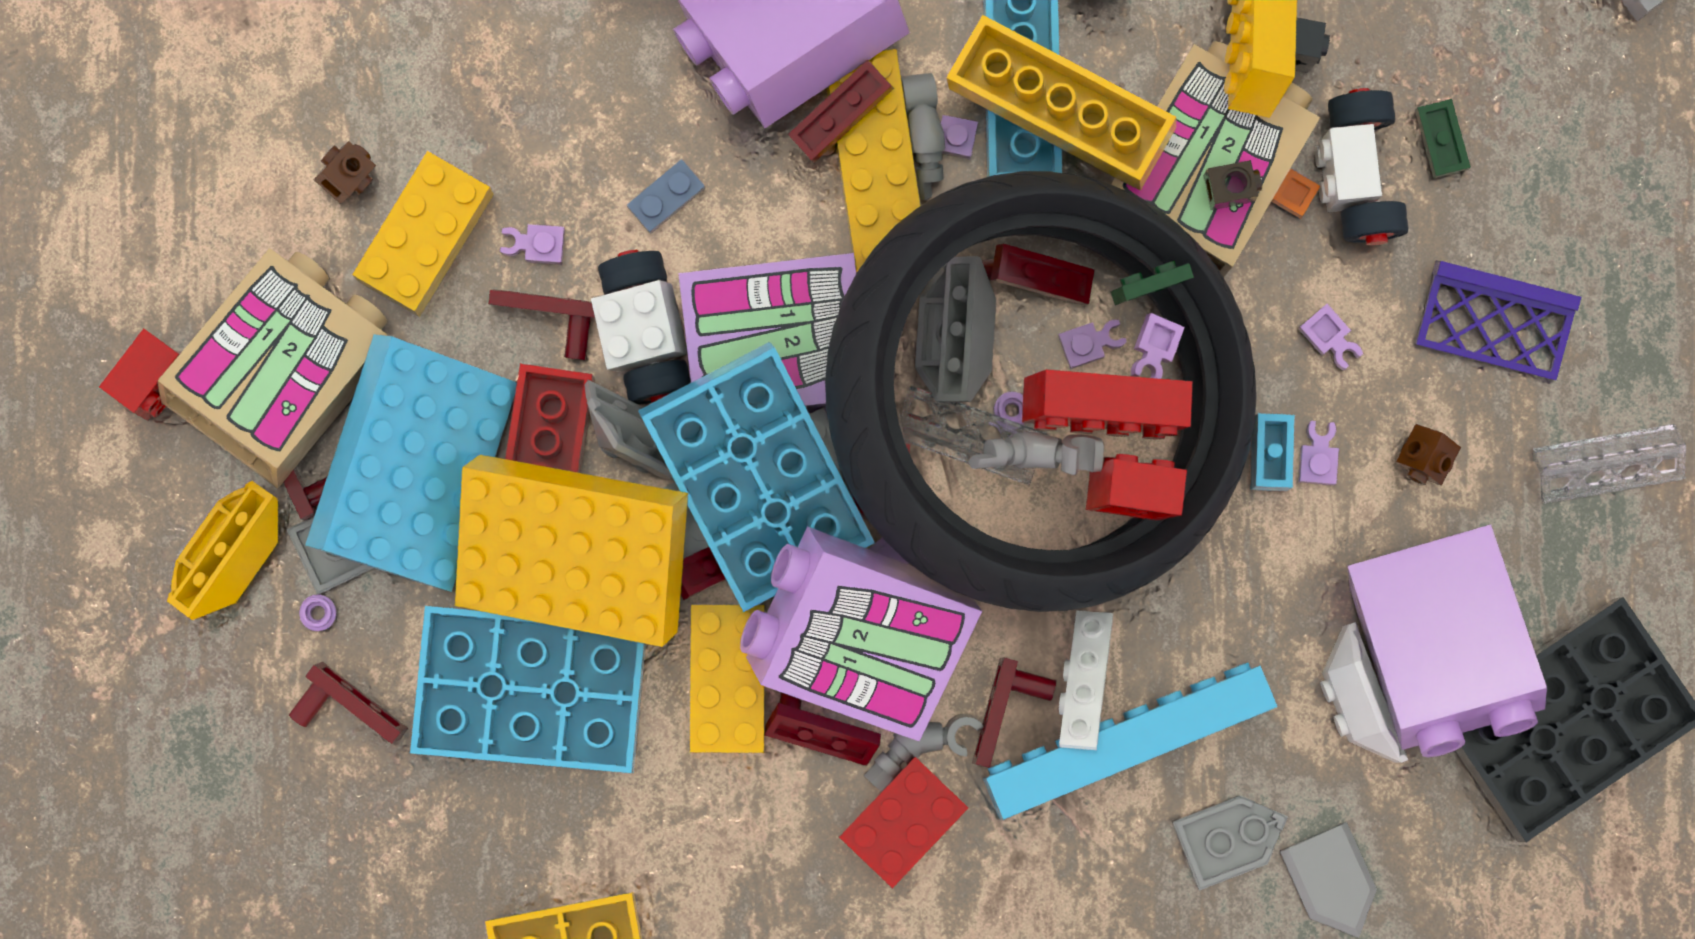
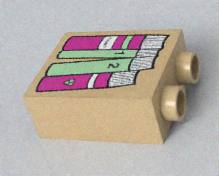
M1214 41L1208 51L1195 44L1193 45L1157 106L1176 116V129L1141 191L1117 178H1114L1111 185L1135 194L1160 209L1178 223L1183 230L1199 243L1208 257L1217 266L1221 275L1225 277L1241 254L1320 117L1307 110L1313 99L1305 90L1294 83L1290 84L1270 118L1228 109V94L1224 93V83L1230 64L1225 63L1228 45ZM1251 160L1253 170H1259L1262 181V191H1258L1257 199L1252 203L1210 210L1203 176L1207 168ZM1232 176L1225 179V185L1229 191L1233 193L1243 191V183L1239 178Z
M269 248L159 378L158 387L161 403L276 488H279L353 398L373 335L387 336L382 331L383 327L387 324V319L377 307L361 296L353 295L345 304L323 288L329 281V277L308 256L295 252L287 261Z

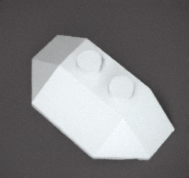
M1356 622L1342 627L1322 672L1325 680L1320 682L1326 700L1328 702L1333 701L1338 715L1334 716L1336 728L1341 737L1346 735L1349 742L1394 763L1405 762L1408 760L1407 755L1401 749L1388 706Z

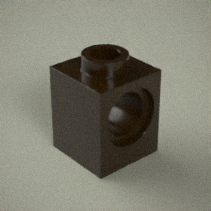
M1251 160L1207 168L1203 175L1210 210L1252 203L1257 199L1258 191H1262L1260 172L1258 169L1253 170ZM1232 176L1239 178L1243 183V191L1240 193L1229 191L1225 185V179Z

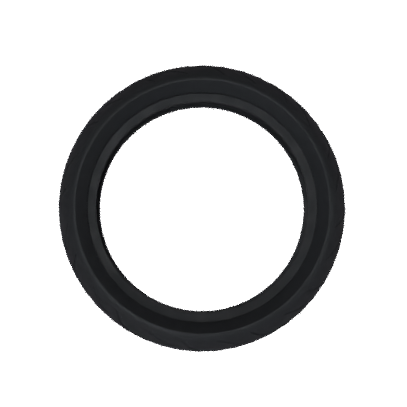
M1053 171L1006 173L964 183L929 200L895 225L867 257L843 298L832 330L825 377L826 412L831 440L839 467L853 497L872 526L905 561L928 578L956 593L980 602L1016 610L1048 612L1096 606L1125 596L1151 583L1172 569L1200 543L1227 506L1241 478L1249 454L1252 432L1255 425L1256 376L1250 339L1231 289L1203 248L1173 219L1135 194L1099 180ZM1036 235L1057 238L1083 246L1112 261L1129 276L1141 272L1143 279L1155 275L1153 268L1175 261L1176 267L1190 264L1194 278L1148 294L1164 319L1185 327L1177 347V352L1180 359L1183 381H1192L1191 427L1181 430L1179 443L1173 458V462H1175L1174 468L1187 470L1181 516L1162 520L1132 517L1109 535L1088 545L1070 550H1043L1007 543L971 526L937 497L923 479L904 442L895 405L894 373L900 336L907 317L925 286L946 263L966 248L981 242L1009 236Z

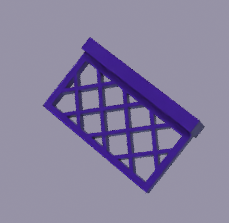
M1435 261L1432 272L1433 279L1416 338V345L1557 380L1574 314L1579 309L1582 297L1444 261ZM1440 284L1454 287L1461 301L1443 310L1437 300ZM1461 289L1474 293L1465 297ZM1481 294L1490 297L1496 310L1478 319L1469 301ZM1496 298L1509 302L1500 306ZM1516 303L1522 304L1531 319L1513 328L1504 310ZM1434 305H1435V307H1436V309L1438 310L1439 314H1437V315H1435V316H1433V317L1431 318L1432 313H1433V309H1434ZM1464 305L1474 322L1456 332L1446 314ZM1531 307L1544 311L1535 315ZM1551 312L1565 315L1561 330L1548 337L1539 319ZM1499 314L1509 331L1491 341L1481 324ZM1442 317L1452 335L1439 343L1426 340L1429 324ZM1534 323L1544 340L1526 350L1516 333ZM1477 326L1487 344L1472 352L1466 350L1459 336ZM1512 335L1521 354L1509 361L1501 359L1494 345ZM1558 338V342L1555 349L1552 344V341ZM1455 340L1459 348L1446 344ZM1546 344L1553 355L1550 371L1536 368L1529 354ZM1490 349L1494 357L1481 353ZM1525 358L1529 366L1516 362Z

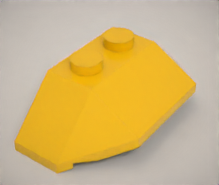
M250 481L245 484L244 488L235 490L218 500L177 558L171 580V592L168 594L167 602L191 620L235 604L278 544V498L254 481Z

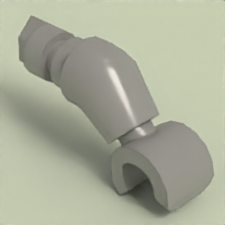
M932 73L901 76L905 109L909 120L912 152L916 153V162L921 163L917 167L919 198L922 200L932 197L931 182L944 179L943 165L939 164L938 161L942 160L945 138L936 112L938 104L937 88Z
M1018 432L1013 437L1006 438L1005 440L1001 438L988 439L984 444V454L973 455L968 463L973 469L1005 466L1006 463L1007 465H1016L1017 468H1058L1061 463V471L1076 475L1078 470L1101 472L1104 445L1101 438L1091 435H1068L1062 442L1060 438L1038 432Z
M959 714L952 717L945 727H942L940 722H929L920 741L894 733L895 739L888 745L890 750L887 753L882 752L874 760L876 763L864 776L882 792L902 770L900 765L903 762L908 764L914 756L919 758L923 753L939 751L943 749V745H948L956 754L967 757V748L956 743L955 734L957 730L962 726L969 725L974 727L976 731H979L984 726L972 715Z

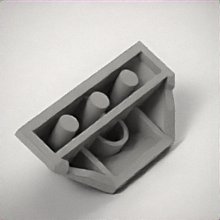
M978 256L952 258L934 275L920 295L915 369L937 402H971L992 371L996 297L982 260Z
M587 380L584 385L586 399L601 450L610 457H620L630 462L640 472H650L661 478L673 479L638 412L643 407Z

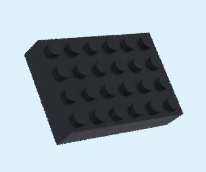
M1624 597L1612 599L1535 651L1547 686L1545 709L1535 712L1538 723L1534 727L1518 734L1503 737L1495 736L1491 725L1463 732L1465 744L1455 750L1517 842H1528L1695 728V700Z

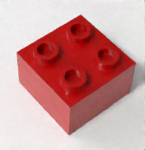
M143 328L100 384L99 388L134 414L149 421L152 416L158 417L166 407L161 403L158 380L180 354Z
M1116 454L1115 458L1104 457L1101 472H1090L1086 510L1150 520H1162L1181 516L1187 470L1174 468L1175 462L1153 459L1152 463H1138L1139 457L1135 455Z

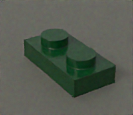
M1452 99L1417 107L1415 113L1433 179L1469 170L1471 166Z
M1175 261L1153 268L1155 273L1153 276L1143 279L1140 272L1120 279L1122 286L1110 291L1115 306L1194 278L1190 264L1176 267Z

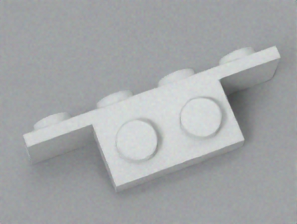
M1076 610L1070 660L1066 659L1064 663L1063 678L1067 682L1066 693H1061L1059 701V714L1063 715L1059 741L1061 748L1097 750L1113 613Z

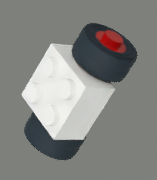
M1360 88L1350 90L1348 94L1330 99L1328 101V112L1331 128L1320 140L1319 146H1315L1317 168L1322 167L1324 180L1319 182L1321 203H1326L1327 212L1341 211L1343 238L1347 242H1366V245H1380L1388 243V239L1407 234L1409 230L1407 210L1404 202L1377 201L1382 196L1374 130L1385 128L1395 123L1393 95L1389 91Z
M635 249L617 254L618 257L609 259L598 266L599 276L602 280V289L605 295L591 298L607 370L617 372L631 370L623 375L624 385L627 389V398L629 401L640 405L653 403L690 384L691 379L685 360L664 361L687 355L688 352L673 286L671 283L666 282L667 275L662 255L659 251L639 252Z

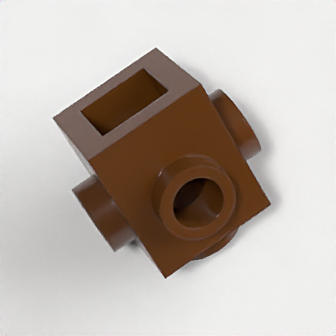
M348 141L340 149L334 145L321 159L325 166L313 180L341 204L354 191L358 195L364 191L373 180L368 174L376 165L370 160V154L363 147L357 144L353 145Z
M1415 424L1396 462L1408 471L1406 477L1421 485H1426L1427 481L1442 486L1447 474L1453 467L1461 447L1444 433Z

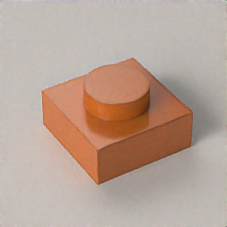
M1290 168L1271 202L1301 219L1319 190L1320 185Z

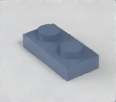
M681 159L629 202L627 208L644 228L652 234L701 193L705 186Z

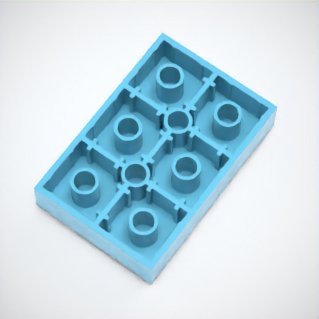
M374 334L305 546L434 588L452 592L457 576L462 467L478 455L495 457L516 393L517 382L393 336Z
M770 342L638 410L680 492L688 493L687 506L743 612L776 595L778 588L771 584V575L776 558L785 545L799 546L807 526L863 548L875 543L777 350Z
M425 606L410 753L634 773L646 644L477 610Z

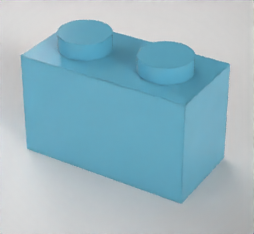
M1258 413L1255 416V425L1252 432L1250 490L1288 491L1293 488L1295 415Z

